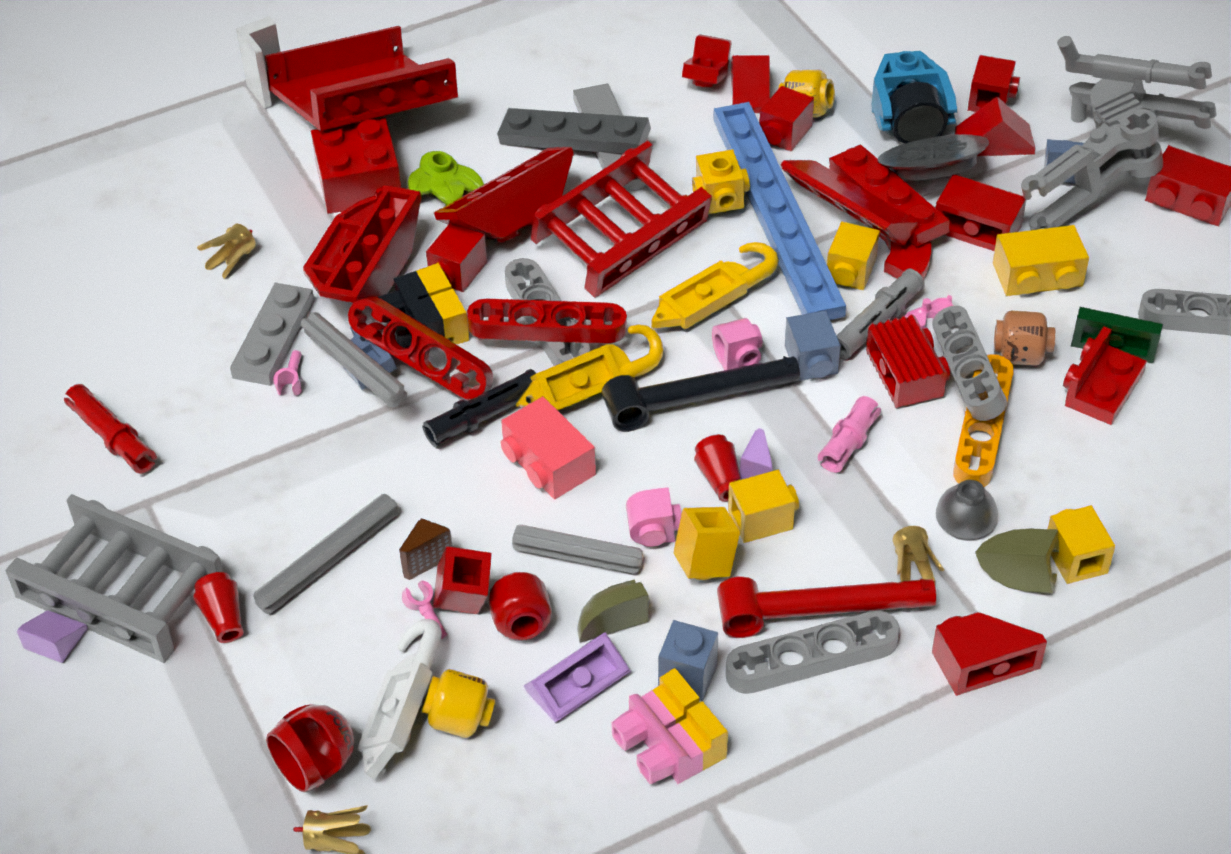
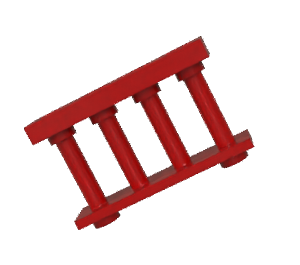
M648 140L635 149L630 148L626 150L620 159L551 204L542 205L533 216L531 240L538 244L551 234H554L587 264V274L584 289L594 298L707 221L712 195L700 187L690 195L682 196L649 167L653 144ZM638 177L670 205L671 208L661 215L659 213L654 215L623 186ZM610 196L638 220L643 227L633 234L631 232L626 234L595 205ZM582 215L612 241L615 246L605 253H597L566 224Z

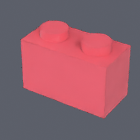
M543 396L501 420L503 439L500 443L504 454L511 462L517 461L526 470L533 485L539 489L543 488L554 500L596 475L595 447Z

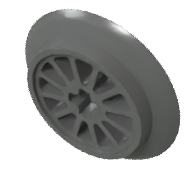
M977 135L931 137L891 148L878 157V162L886 167L893 168L895 174L901 179L926 180L941 178L972 168L977 163V155L989 145V140Z

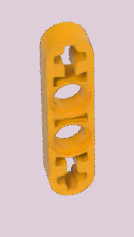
M989 354L987 357L995 374H998L997 379L1008 402L1013 365L1003 356ZM979 369L974 371L973 377L980 374L983 370ZM986 391L978 394L981 400L988 398ZM966 407L953 468V477L958 484L964 480H975L985 487L990 483L1006 407L1000 415L987 421L974 419ZM973 431H984L991 436V439L978 441L969 434ZM972 456L980 457L978 470L969 469Z

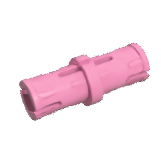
M867 396L859 397L844 420L840 419L833 427L831 439L818 454V461H823L820 464L823 468L834 473L840 472L855 449H860L865 443L868 429L881 414V408H875L878 406V403L874 399Z

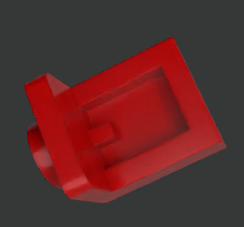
M702 34L696 36L693 56L683 63L682 78L692 79V84L700 87H713V84H718L727 76L732 46L731 40Z

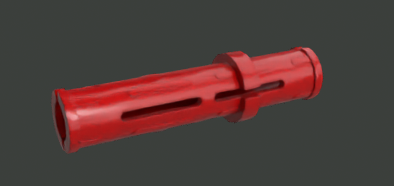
M84 384L73 385L66 391L65 394L72 400L68 397L64 398L65 405L74 411L103 439L105 448L111 454L121 456L131 469L139 474L149 471L154 466L155 462L152 460L157 459V455L140 440L137 430L129 423H122Z

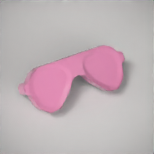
M948 295L947 298H937L932 302L930 299L925 298L923 299L922 307L909 311L905 317L911 314L915 315L920 326L925 328L927 318L934 319V316L939 311L953 306L952 296Z

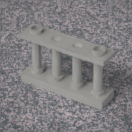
M71 494L66 501L74 526L42 563H35L33 565L16 557L5 570L15 597L45 611L49 610L87 625L90 631L165 663L175 650L167 623L195 589V583L201 577L214 572H223L220 557L208 547L194 546L113 512L96 500L87 501ZM90 534L109 542L78 580L72 579L70 581L56 575ZM126 549L146 557L115 596L109 595L107 597L93 591ZM163 565L183 573L153 612L143 613L130 607Z

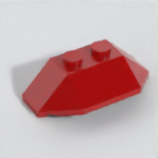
M572 147L547 148L449 205L433 212L436 220L447 225L461 226L485 234V239H496L497 242L511 240L519 235L518 229L525 225H533V216L542 205L551 204L562 197L574 156Z
M384 185L375 191V195L358 201L335 216L303 266L304 275L321 297L354 303L366 297H378L388 294L394 284V278L398 277L413 250L421 203V192Z

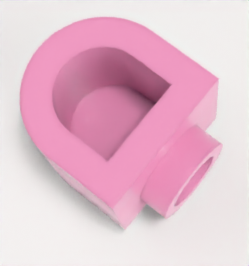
M747 318L713 326V347L724 370L759 363L761 353L758 348L762 347L763 342L760 329L756 324H751Z
M669 487L644 490L629 497L626 502L630 537L633 541L647 547L675 542L674 531H678L681 508L680 504L671 505Z

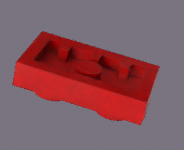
M1103 327L1096 339L1089 338L1085 343L1080 356V364H1072L1066 373L1063 387L1067 388L1068 391L1064 406L1112 425L1144 374L1147 361L1109 346L1112 329Z

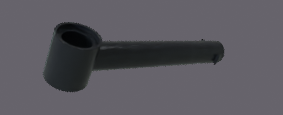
M783 356V359L645 387H639L637 380L632 376L620 375L604 384L602 396L614 428L618 431L630 432L641 428L648 421L649 411L761 389L767 386L780 384L786 386L790 382L800 380V369L794 356Z

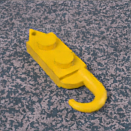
M759 242L740 246V253L757 252L762 254L765 260L751 269L736 262H723L720 260L659 296V306L651 320V328L681 326L685 330L745 295L748 288L769 277L777 269L779 262L777 252L771 246Z
M640 324L630 326L628 328L630 334H641L649 341L650 350L647 355L630 362L627 355L619 347L613 344H606L531 376L532 382L518 400L516 406L525 407L530 404L526 401V397H529L532 403L543 396L559 411L602 393L604 384L616 376L629 375L636 378L646 374L657 367L663 357L661 338L649 326Z

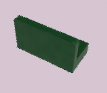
M1079 307L1071 347L1083 349L1089 338L1096 339L1102 328L1107 327L1112 329L1109 346L1153 364L1163 324Z

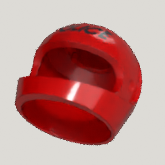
M309 704L287 713L267 734L266 743L276 766L287 781L297 790L307 792L324 785L325 780L345 766L353 752L354 737L349 722L339 711L327 705Z

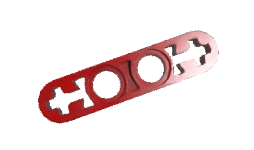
M375 296L366 297L354 302L349 308L348 321L351 328L357 334L456 395L469 400L492 388L494 377L489 365L381 298ZM372 308L371 316L379 322L367 324V316L362 311ZM391 319L387 326L381 324ZM398 326H404L411 332L412 343L409 348H403L397 344L394 334ZM432 347L441 348L445 352L447 363L444 369L435 368L429 361V352ZM454 369H457V370L460 371V372H458V373L452 375V377L450 376V373H452V372L454 371ZM475 371L477 373L475 380L480 385L470 388L468 386L470 379L464 374Z
M486 298L474 301L467 309L469 331L473 336L481 339L609 344L622 340L627 333L626 311L622 306L614 303ZM523 316H533L537 319L534 323L528 325L520 324L516 321ZM504 317H508V322H504ZM565 317L578 320L572 326H562L557 323ZM586 320H591V325H586ZM605 322H612L611 325L605 324Z

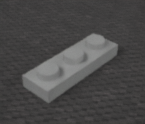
M274 283L230 366L232 379L268 386L272 385L275 373L280 369L301 328L302 319L306 318L314 302L312 289Z

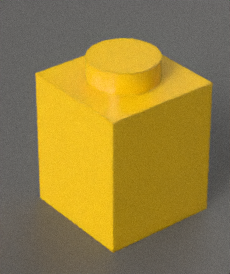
M841 221L827 256V266L836 284L859 290L865 289L877 259L880 230Z
M779 469L729 483L728 512L740 530V537L743 543L793 530L794 512L799 509V500L794 486L786 484Z
M1093 506L1065 509L1055 515H1051L1047 529L1058 530L1059 552H1052L1051 557L1066 584L1108 574L1115 544Z
M725 507L683 508L673 554L687 578L708 580L714 577H730L740 530Z

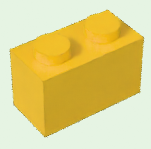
M1075 225L997 234L992 264L1005 296L1082 287L1089 256Z

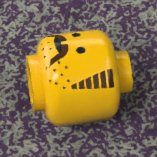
M792 70L785 77L784 83H780L778 89L782 85L814 97L813 118L822 117L827 109L833 106L835 98L834 83L831 79L827 78V75L822 70Z
M448 669L441 674L440 678L432 676L422 713L428 714V723L432 728L463 738H469L475 733L478 725L488 726L495 705V699L487 697L488 684L484 679Z

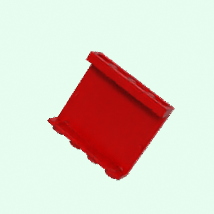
M400 26L265 55L269 90L320 131L458 98L455 62L450 58L425 64H417L403 53Z

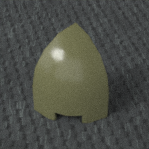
M1034 528L1010 530L986 540L975 551L983 570L1000 584L1025 592H1053L1057 574L1052 573L1050 556L1052 552H1059L1058 530Z
M634 579L612 585L593 595L581 610L577 625L579 643L594 639L604 632L610 634L649 622L648 593L641 582L636 583Z

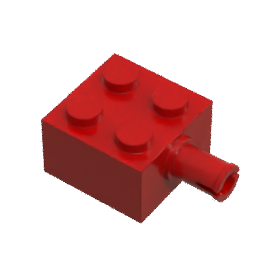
M386 118L368 119L322 131L319 129L310 130L327 214L346 210L358 201L375 195V191L384 185L401 188L399 166Z

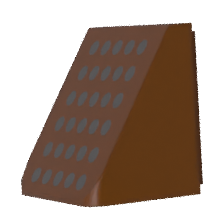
M423 518L417 521L399 549L402 572L405 579L411 580L438 565L446 546L452 547L451 531L449 528Z

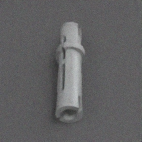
M907 269L889 287H882L875 294V300L836 335L841 345L839 356L841 359L846 360L850 358L867 341L868 327L872 323L877 325L880 321L885 323L891 317H898L905 310V304L925 287L924 279L917 271ZM869 320H871L861 331H859Z

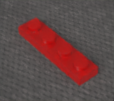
M861 144L829 158L830 170L919 222V226L908 239L916 247L949 233V219L892 170L880 164L878 158Z

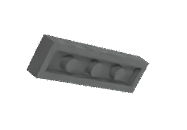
M508 108L497 136L501 145L542 148L572 147L573 150L623 154L626 150L630 148L635 149L646 142L651 126L649 117Z

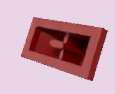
M770 55L732 56V105L749 102L754 113H760L762 107L770 99Z
M998 97L955 127V135H977L989 140V145L977 157L1035 155L1036 148L1029 123Z

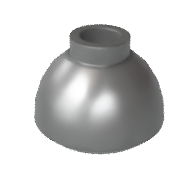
M964 480L947 489L940 497L935 512L937 522L941 528L950 535L961 539H978L988 535L995 528L998 518V510L994 498L981 483L975 480Z

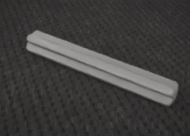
M311 312L308 318L302 319L301 326L304 328L305 334L388 406L397 407L400 401L406 400L407 392L404 390V385L319 313Z
M384 493L370 502L255 591L253 597L256 605L266 614H271L395 517L398 514L395 500Z

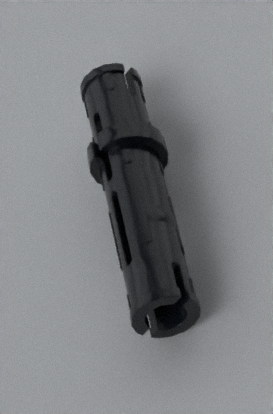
M528 369L525 373L469 401L459 400L453 404V409L431 420L424 421L422 428L427 440L432 446L437 447L440 443L464 431L471 433L477 430L478 424L515 406L531 384L532 380L530 377L536 374V372Z

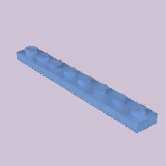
M746 102L714 108L713 120L726 149H733L740 169L746 168L750 190L746 193L770 246L777 252L778 263L801 314L826 310L830 320L845 317L846 304L750 103Z

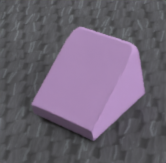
M758 428L757 431L755 430L741 456V479L773 471L763 429Z
M47 610L22 624L18 628L17 634L23 649L63 663L88 628L82 622Z

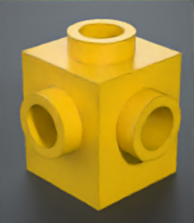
M734 150L696 155V177H692V189L694 192L702 187L712 195L708 214L744 208V192L750 190L749 177L746 168L740 169Z

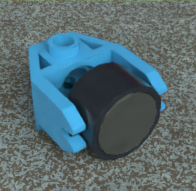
M902 51L884 54L874 77L871 111L874 113L878 128L881 131L891 130L892 127L895 137L905 144L916 140L938 137L946 130L947 125L956 123L954 113H957L956 97L949 76L943 68L922 51Z

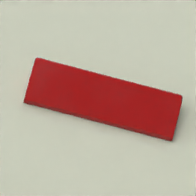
M784 160L781 163L782 169L796 184L869 228L880 230L879 234L899 246H904L919 226V222L817 161Z

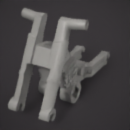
M1070 36L1061 37L1057 41V45L1065 60V70L1067 72L1102 78L1096 84L1078 82L1069 87L1072 96V121H1084L1086 119L1087 104L1092 105L1096 129L1091 131L1090 137L1082 146L1074 145L1037 174L1030 175L1022 181V193L1026 200L1032 198L1031 191L1035 189L1039 190V194L1042 197L1047 196L1049 192L1073 175L1076 182L1074 188L1043 211L1034 214L1030 218V230H1037L1042 226H1046V228L1059 227L1099 198L1103 188L1125 171H1128L1130 175L1137 178H1148L1159 173L1163 167L1161 145L1157 142L1159 138L1158 116L1192 120L1199 128H1210V118L1217 116L1215 103L1166 97L1161 93L1159 95L1146 94L1142 80H1145V83H1151L1152 81L1188 86L1194 89H1205L1206 79L1212 77L1211 64L1208 62H1197L1191 66L1163 63L1155 59L1148 61L1097 54L1096 56L1078 53Z

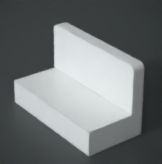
M270 16L236 28L247 87L264 108L272 106L265 55L281 52L276 23Z

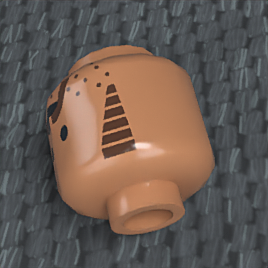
M1008 311L1005 313L1003 320H996L994 353H1000V356L1008 359L1012 364L1040 365L1044 360L1045 352H1054L1056 330L1054 327H1047V318L1043 313Z

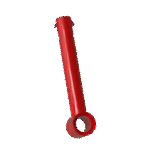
M738 576L723 581L717 588L722 628L726 635L733 638H747L756 635L764 627L763 619L893 610L898 608L921 609L936 605L934 580L922 578L920 580L901 581L898 583L884 582L759 592L756 581L749 577Z

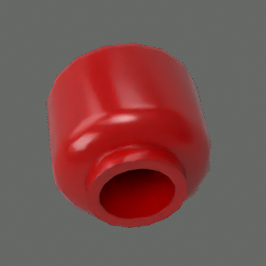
M514 572L500 578L491 588L489 605L492 619L497 631L504 637L514 640H528L543 632L551 622L552 608L544 582L536 575L528 572Z

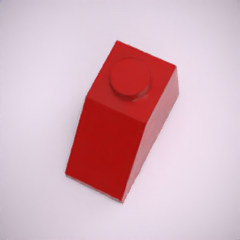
M977 612L964 617L954 616L936 625L932 654L953 692L958 696L1041 669L1047 640L1043 634Z

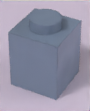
M827 311L786 317L784 346L788 356H794L797 359L800 369L799 381L838 374L841 345Z
M673 620L658 656V686L659 677L675 668L700 697V701H703L717 666L718 632Z

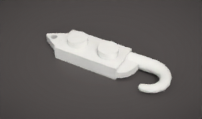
M422 619L416 622L402 636L398 644L399 651H405L416 637L423 634L417 652L400 661L394 669L387 671L357 746V749L363 753L364 772L372 779L377 777L394 753L404 750V747L410 740L413 723L420 706L425 700L426 689L433 673L430 671L441 641V628L438 622L432 619Z

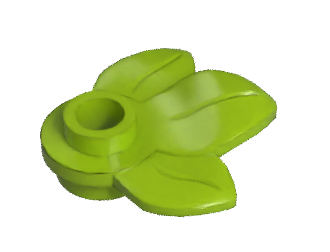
M442 151L425 153L421 157L419 168L413 171L408 179L410 190L420 191L421 196L431 192L446 205L463 197L464 191L470 193L484 185L482 178L476 171L470 167L457 164L451 155Z

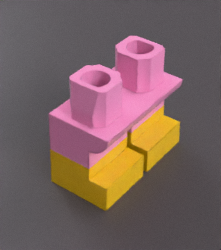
M675 668L659 677V686L642 697L639 694L629 696V710L611 722L612 736L622 750L626 751L642 741L649 747L637 755V766L649 784L670 775L679 784L727 758L728 731L703 701L700 702V697Z

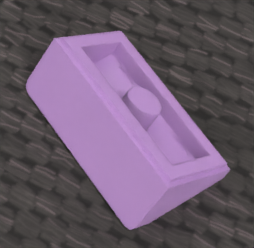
M604 632L526 683L524 688L554 722H557L631 671L606 632Z

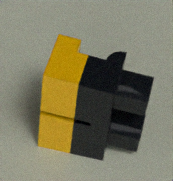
M439 263L394 278L395 291L378 296V298L391 304L446 339L450 338L456 345L469 341L467 312L454 289H452ZM398 326L394 334L397 344L403 348L410 346L412 343L411 332L404 326Z

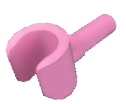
M298 350L292 352L288 368L278 370L273 377L278 395H281L282 387L286 384H292L294 395H299L302 391L297 371L302 354Z
M426 581L418 583V587L424 595L423 601L415 600L411 596L410 590L406 587L402 592L404 605L411 610H419L425 619H432L438 622L442 632L441 639L445 638L447 633L430 603L433 597L432 586Z

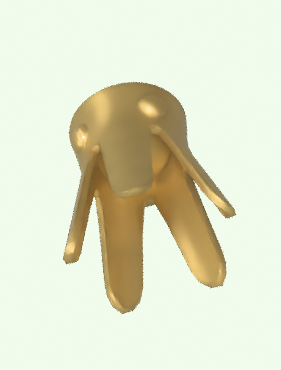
M236 223L232 227L227 228L225 234L199 245L197 249L200 251L223 245L207 260L205 269L212 270L225 261L228 265L222 274V277L225 279L242 255L249 254L255 248L253 231Z
M920 526L904 527L893 536L892 541L896 548L895 553L898 555L897 575L900 574L901 581H910L911 561H914L922 579H933L935 583L928 555L940 571L945 569L929 547L927 531Z
M368 805L331 813L308 810L303 827H294L293 831L303 832V844L306 850H334L345 854H365L355 843L336 837L365 836L371 831L370 826L365 823H359L360 815L355 814L365 811Z

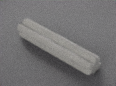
M522 524L516 526L512 537L513 548L517 551L631 574L639 572L643 561V551L637 547Z

